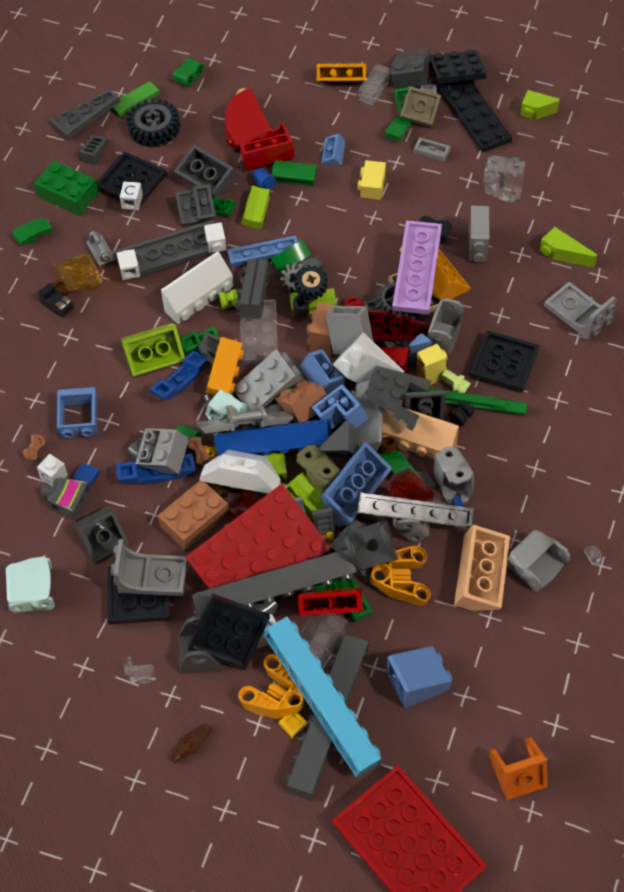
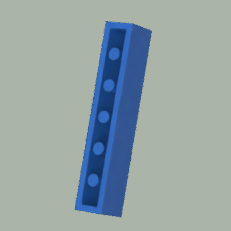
M330 419L235 429L231 433L217 432L214 434L217 457L227 450L249 454L260 452L261 455L272 454V451L279 450V453L291 452V449L295 448L301 451L306 446H313L314 444L319 448L332 435Z

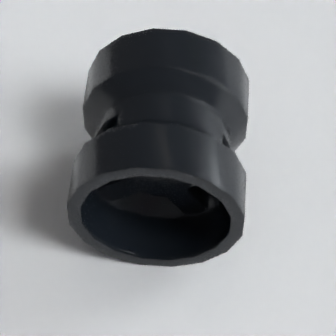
M460 401L456 405V409L451 410L448 414V418L453 424L462 427L466 423V419L472 417L474 409L466 401Z

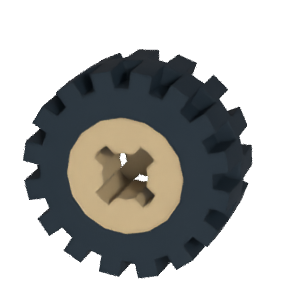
M307 265V268L303 266L301 270L297 271L295 275V290L299 296H302L305 300L308 298L309 301H312V298L317 300L318 296L321 298L323 293H326L328 281L325 271L322 272L321 267L317 269L316 265H313V267Z

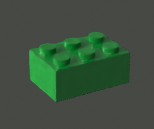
M53 161L34 182L37 197L78 216L82 214L99 193L96 179L56 161Z

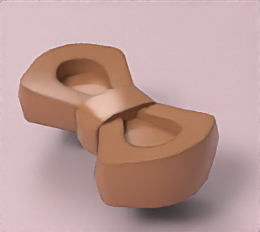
M31 435L29 448L23 450L25 459L30 461L37 459L39 448L45 445V440L41 435Z
M200 437L190 438L187 446L195 451L196 463L203 464V460H209L210 455L204 451L206 448L202 446Z

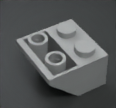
M145 428L135 464L164 474H179L189 438L176 429Z

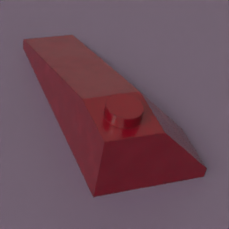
M368 310L373 341H413L421 333L428 338V331L431 325L429 323L383 310Z

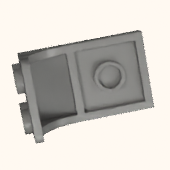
M568 282L547 299L544 306L588 340L593 335L596 336L603 326L609 325L612 322L617 298L613 296L606 303L600 305L572 283Z
M276 349L236 384L234 391L242 402L255 403L265 408L285 389L296 385L299 381L308 379L303 371H300L298 368L300 365L293 357L290 358L286 352L281 353Z
M119 539L118 545L114 547L116 561L111 565V576H114V585H117L119 593L183 596L188 563L185 558L186 556L137 553L126 547L124 539Z

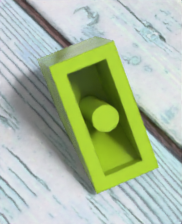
M528 90L521 104L520 116L537 120L555 114L558 111L560 99Z

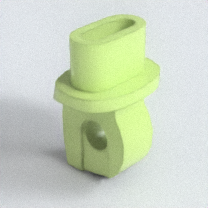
M447 369L442 374V380L449 386H452L454 392L465 393L471 384L464 379L465 376H457Z

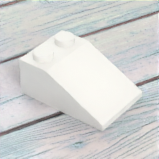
M364 332L333 363L345 377L356 383L370 380L376 366L404 373V370Z

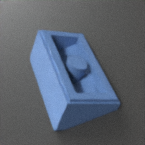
M340 133L325 138L321 159L322 165H342L346 142Z
M422 333L409 344L408 366L410 368L417 366V352L432 346V341Z

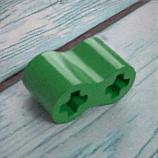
M188 57L183 65L175 70L173 80L186 87H190L194 80L202 75L204 64Z

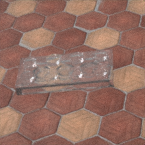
M276 299L264 300L262 317L260 319L240 317L241 349L244 350L241 364H260L273 351L278 350Z

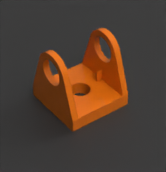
M531 737L525 738L530 758L510 765H505L494 748L489 750L492 766L506 800L548 787L547 760Z

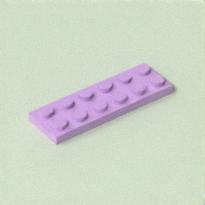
M406 220L392 311L429 315L442 224Z

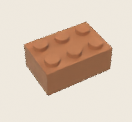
M199 481L157 516L160 528L187 551L230 514L228 503L205 482Z

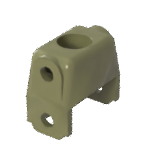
M315 444L313 446H306L297 454L296 462L305 469L303 473L322 495L340 473V469ZM310 453V458H306L305 455Z

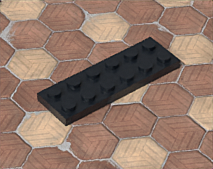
M471 80L437 84V90L482 153L512 142V136Z

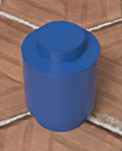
M258 168L252 174L254 183L260 188L270 190L274 188L276 179L266 169Z

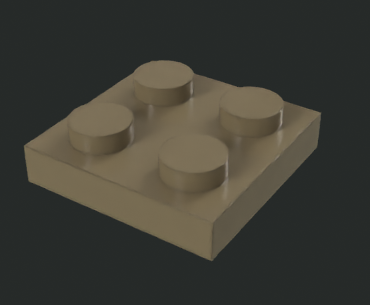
M409 86L400 119L432 128L441 95Z

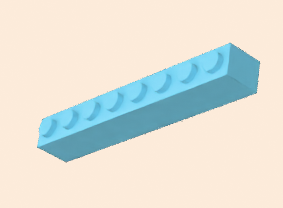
M285 617L267 627L264 637L357 778L378 765L381 760L380 751L376 745H372L369 741L368 733L356 721L357 717L354 711L348 709L344 703L345 699L342 693L334 688L330 675L328 673L325 674L322 670L320 660L311 653L307 640L302 639L299 635L297 625L293 621L291 622L288 617Z

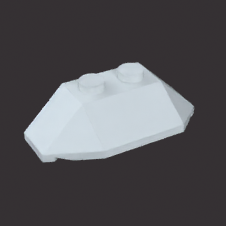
M227 450L205 464L200 476V481L262 493H270L279 486L281 480L266 456Z

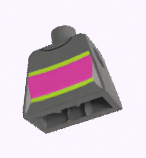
M59 477L56 479L53 487L44 484L40 494L47 497L48 506L52 511L76 522L91 490L88 481Z

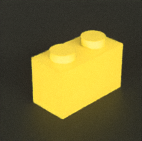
M365 161V166L361 167L360 171L362 180L358 181L360 198L381 200L386 175L385 162Z
M438 344L417 352L416 374L418 377L431 380V384L442 380V374L446 369L447 354L443 349L441 350Z

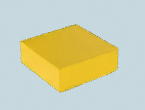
M298 712L285 716L278 721L280 727L292 739L303 731L308 723Z

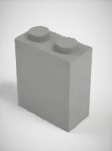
M471 206L469 262H487L489 206Z
M332 306L325 314L333 354H342L363 332L373 341L367 306Z

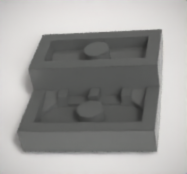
M210 184L194 186L192 190L175 192L181 227L216 218Z

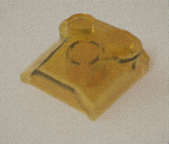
M89 252L55 264L68 292L82 288L94 290L102 282V277Z

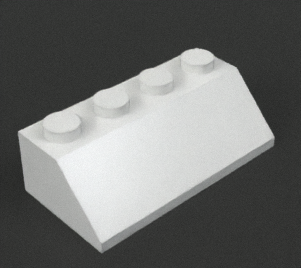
M218 251L161 289L164 311L177 324L186 321L195 312L202 310L208 303L215 301L219 297L218 293L227 292L234 286L233 275Z

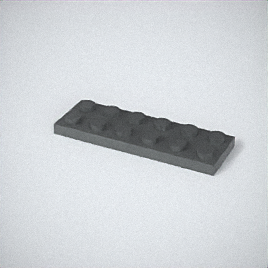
M214 220L118 249L114 251V255L118 262V252L134 249L140 276L216 253H209L204 225L215 224Z

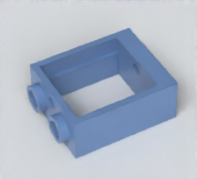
M95 387L58 390L57 430L60 438L98 435V396ZM91 404V423L65 425V406Z

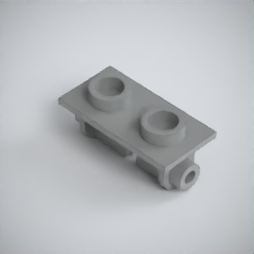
M91 231L86 244L99 266L116 260L103 236L99 235L98 232Z

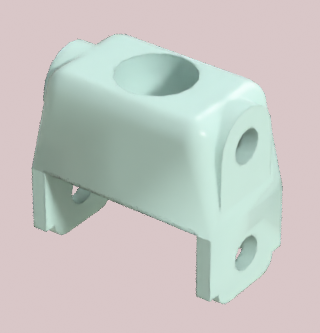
M45 556L29 558L12 563L6 567L7 601L11 612H42L52 610L55 607L53 598L49 597L51 589L50 570L52 569L50 558Z

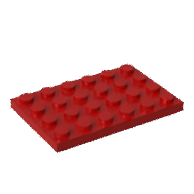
M280 484L185 558L206 586L211 589L317 558L331 547L285 486Z
M399 765L331 821L390 892H460L487 868L483 860Z

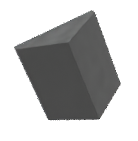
M346 420L319 449L330 457H352L358 450V429Z

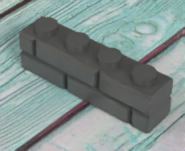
M248 259L247 265L243 266V277L240 280L241 288L238 290V299L240 300H236V311H239L241 318L251 317L252 319H260L262 317L269 277V261L266 259H259V261L257 259Z

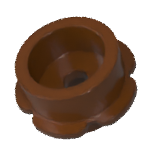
M387 436L382 438L379 448L381 452L391 454L397 450L398 442L395 441L394 437Z

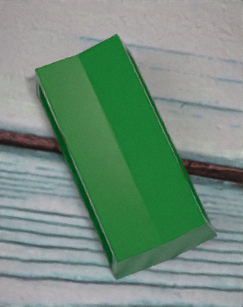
M275 160L272 176L275 177L276 182L314 187L317 165Z

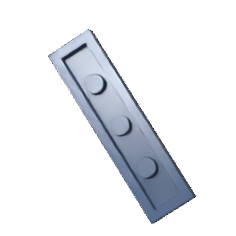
M295 235L229 249L227 251L231 267L247 265L248 259H257V261L259 259L270 260L271 257L298 242Z

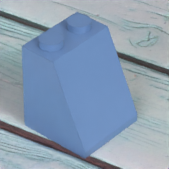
M433 646L388 656L387 675L404 709L450 690L451 681H453L451 673L448 669H444L442 656L439 652H435Z

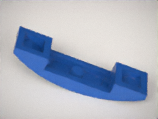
M193 350L183 359V365L165 381L160 379L149 389V392L163 400L177 396L197 378L208 363L207 359L202 354Z
M193 454L184 455L179 474L160 473L135 465V461L116 464L118 482L153 484L190 475L195 472Z

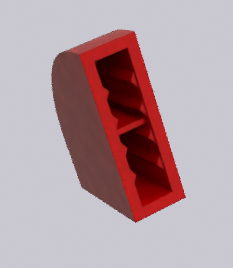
M251 88L236 94L229 102L225 113L224 131L227 137L226 141L228 146L232 147L233 151L236 152L240 150L239 144L255 136L260 137L266 134L267 130L271 129Z
M361 588L313 589L298 595L300 616L363 611Z

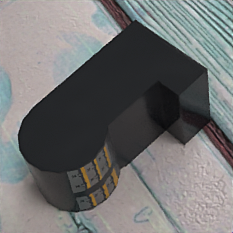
M51 283L38 292L41 304L60 317H64L74 308L70 299L57 291Z

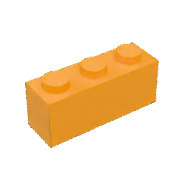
M366 63L317 64V81H366Z
M224 337L220 338L206 394L215 396L220 389L233 394L235 383H232L233 377H237L240 368L237 366V362L242 360L244 350L241 349L242 342Z

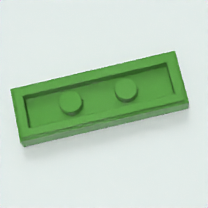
M149 81L121 97V102L111 109L121 117L132 111L133 106L137 107L139 102L144 104V100L149 101L160 95V90Z

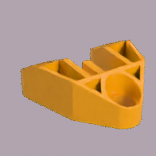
M410 546L396 550L398 560L373 568L369 577L370 582L388 597L416 606H424L430 598L428 587L424 584L410 581V569L423 567L427 560V554L423 548ZM413 555H420L422 557V562L417 561L413 557ZM380 572L384 575L385 579L376 580L374 574ZM416 592H423L426 599H420Z
M276 654L268 655L265 658L264 667L267 674L278 685L275 683L270 684L267 694L252 686H245L239 691V699L244 709L273 719L297 713L305 706L303 695ZM272 661L279 662V666L275 669L268 667ZM246 693L254 694V698L250 701L243 699ZM296 699H301L300 703L297 705L290 704L292 701Z

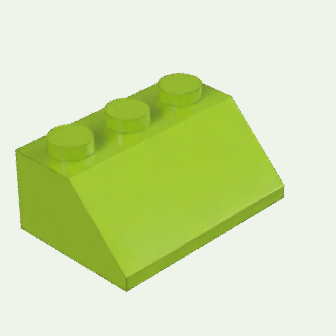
M174 323L120 338L132 376L182 362L185 358Z

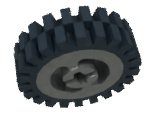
M150 99L151 103L144 100V105L139 102L137 107H132V111H129V116H127L130 136L138 144L142 143L143 146H147L149 143L150 147H154V143H157V147L161 146L160 142H163L164 145L168 144L167 139L171 142L173 137L177 136V132L180 131V120L176 107H173L172 103L168 104L166 100L163 103L161 99H157V102H154V99Z

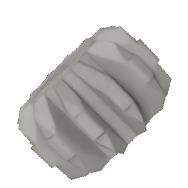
M294 262L292 267L288 264L286 265L287 270L281 271L285 277H281L280 280H285L286 283L282 286H289L288 292L294 289L296 293L295 281L292 278H294L298 270H301V267L304 266L303 264L297 266V263Z

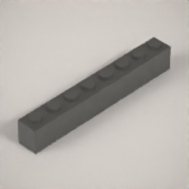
M344 549L191 594L197 616H202L212 593L246 606L254 607V602L262 600L263 604L274 601V596L282 594V598L294 595V590L301 589L302 592L314 589L313 585L321 583V586L332 584V579L338 577L341 580L352 578V573L357 571L348 550Z
M347 634L344 635L343 641L339 640L336 647L338 654L336 659L332 658L329 665V670L331 671L329 675L333 680V686L336 691L342 693L346 706L349 704L369 648L368 641ZM310 714L307 723V726H309L307 734L303 733L301 737V750L299 753H295L292 762L294 768L292 772H288L285 779L288 793L310 801L313 800L334 744L315 714Z

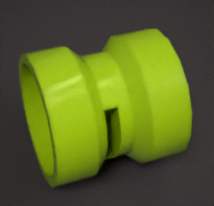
M236 289L230 290L228 293H218L222 310H227L232 306L236 308V300H239Z

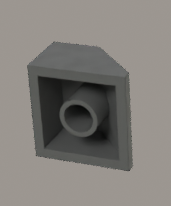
M109 506L74 523V527L94 563L113 554L114 547L118 545L119 539H124L126 546L130 545L114 510Z

